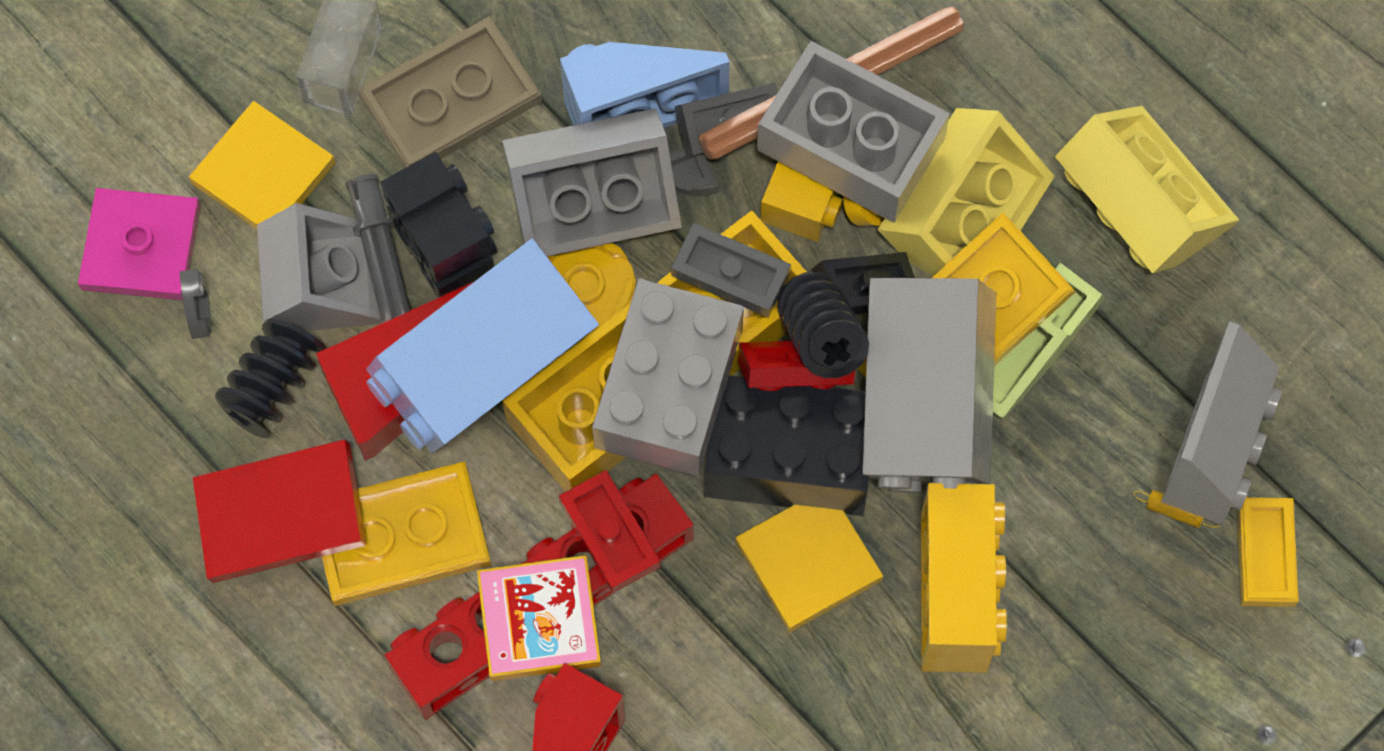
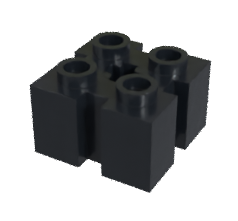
M434 152L380 182L384 198L388 203L386 207L389 218H393L394 221L393 227L410 255H413L420 266L421 273L437 298L476 281L494 267L492 256L497 254L498 250L490 236L495 233L493 226L481 206L471 208L464 193L468 192L467 185L454 164L445 167L437 152Z

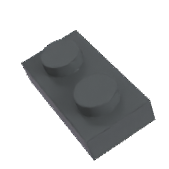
M772 82L674 106L686 156L704 153L699 143V136L702 133L776 96L778 93L776 83Z
M693 223L671 267L672 277L735 304L744 306L768 318L791 273V264Z

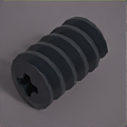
M804 272L793 277L783 286L778 297L777 311L804 366L813 374L824 378H840L860 367L868 355L869 340L860 321L856 318L853 309L845 298L843 291L833 283L830 275L821 272Z
M273 318L267 319L263 323L262 331L264 336L259 335L252 339L250 347L253 353H244L239 358L238 363L241 370H233L228 374L227 382L230 388H219L215 394L217 403L230 419L246 431L261 438H268L269 433L260 424L262 418L277 423L281 419L280 415L271 406L272 403L275 401L284 405H290L292 402V398L283 389L285 384L296 388H301L304 384L303 380L296 374L295 369L299 367L307 371L314 370L315 364L306 355L307 351L310 350L318 353L326 349L320 340L305 329Z

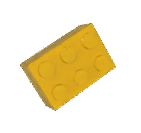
M928 483L921 512L922 672L987 673L992 657L1000 656L1001 642L1006 641L1007 616L1006 609H996V603L1000 602L1001 589L1005 588L1006 560L1005 555H996V551L999 550L1000 535H1004L1005 505L1003 502H995V484H958L956 489L944 488L942 483Z

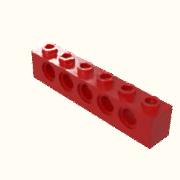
M657 473L645 481L642 478H636L619 490L660 561H663L694 540V524ZM571 524L572 530L556 541L553 537H549L533 546L526 554L528 559L521 564L571 558L578 553L589 552ZM596 565L588 571L593 607L614 594ZM480 592L466 601L462 597L450 601L437 612L436 621L421 631L417 628L405 631L390 644L392 650L384 655L389 669L425 721L490 677L485 633L478 627L480 620L483 618ZM451 642L462 647L461 655L451 663H440L433 658L435 650L444 643Z

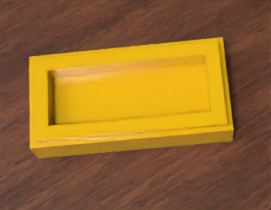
M1246 497L1241 510L1237 509L1241 606L1296 607L1299 599L1293 498Z

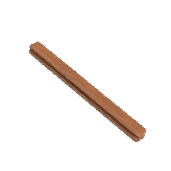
M955 7L944 8L847 58V60L879 75L958 34L963 30L964 22ZM776 96L702 133L699 136V143L708 159H718L758 138V124Z

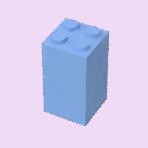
M531 238L376 356L366 368L371 376L366 383L383 406L387 407L392 403L405 419L400 424V427L410 442L418 450L426 446L430 453L433 454L599 324L537 243Z

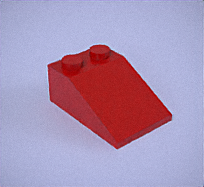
M564 662L557 676L551 673L546 675L534 696L533 702L538 707L535 710L532 751H608L625 723L623 695Z

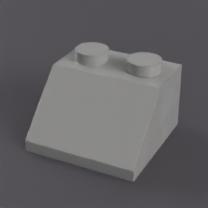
M295 203L257 224L263 322L270 318L280 319L295 324L306 331L382 323L361 236L354 235L353 228L357 225L356 218Z

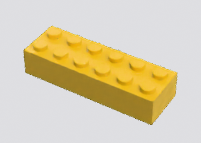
M752 210L721 233L723 236L791 264V273L786 283L793 277L807 272ZM671 272L657 282L658 284L733 303L672 277ZM778 300L769 318L744 307L743 330L739 343L774 342L787 333L777 311ZM631 303L502 400L506 422L565 492L605 470L607 472L626 458L595 449L592 427ZM739 344L729 374L730 376L740 370L737 362Z

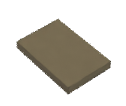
M490 16L357 89L363 104L405 168L434 152H437L440 159L542 102L540 91Z

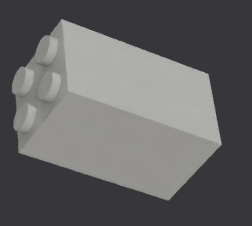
M870 278L869 351L866 372L863 475L879 480V488L890 489V492L922 493V483H942L944 488L956 489L958 484H991L997 293L979 279Z

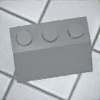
M1229 321L1205 376L1161 501L1220 525L1223 524L1231 507L1241 510L1251 484L1250 479L1242 477L1247 462L1257 464L1267 437L1266 434L1258 432L1262 417L1269 420L1272 419L1282 393L1281 389L1273 387L1280 367L1239 324Z

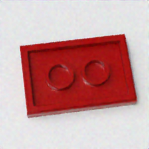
M345 439L192 477L206 578L212 583L366 546L351 446Z

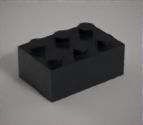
M729 375L708 445L704 497L781 507H791L793 505L843 510L848 515L864 516L869 477L863 475L866 391L841 388L816 389L810 386H790L776 391H765L758 388H749L744 377Z

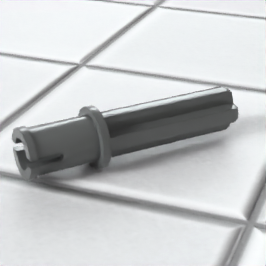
M368 174L355 177L354 180H348L346 188L349 190L357 222L353 232L354 235L361 236L381 321L384 323L410 311L390 232V228L394 226L393 218H387L378 183V175Z

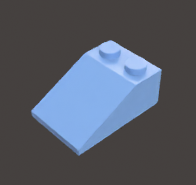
M607 42L598 46L593 44L582 45L572 50L568 56L560 58L564 103L573 125L656 108L663 128L678 123L674 106L729 93L730 61L724 52Z

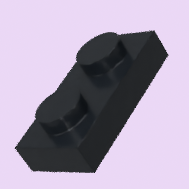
M906 252L822 260L811 269L812 272L830 275L833 283L843 291L855 314L869 313L870 278H915Z

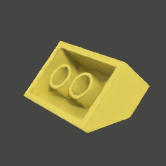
M1143 106L1093 115L1055 156L1064 167V174L1067 180L1075 188L1085 192L1097 207L1096 211L1101 221L1121 235L1130 246L1129 252L1133 259L1142 267L1149 269L1152 274L1177 267L1231 229L1239 221L1238 217Z
M956 108L948 121L944 142L894 223L885 218L878 231L898 252L907 253L910 264L934 276L1002 213L1021 231L1055 176L999 111Z

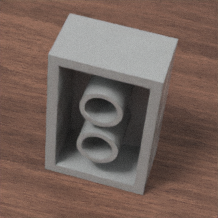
M810 41L758 124L757 150L895 223L944 142L950 113Z
M656 108L502 140L523 243L525 244L533 238L546 256L682 228L667 136Z
M639 278L592 427L594 448L699 477L743 330L744 306Z

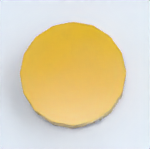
M607 243L547 256L599 325L595 329L631 303L636 289V279L628 257L617 245Z

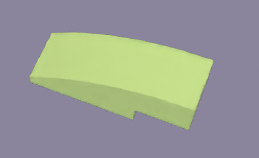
M1061 263L1057 266L1056 270L1072 286L1076 293L994 366L993 412L1002 419L1015 408L1039 381L1105 300V297L1099 291Z

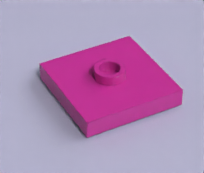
M96 188L78 279L80 289L83 291L183 300L179 271L190 270L201 207L199 199L195 197Z

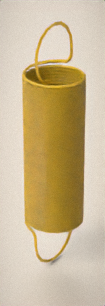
M1154 489L1151 495L1141 492L1149 496L1148 501H1143L1148 502L1146 509L1200 528L1204 518L1162 503L1164 493Z

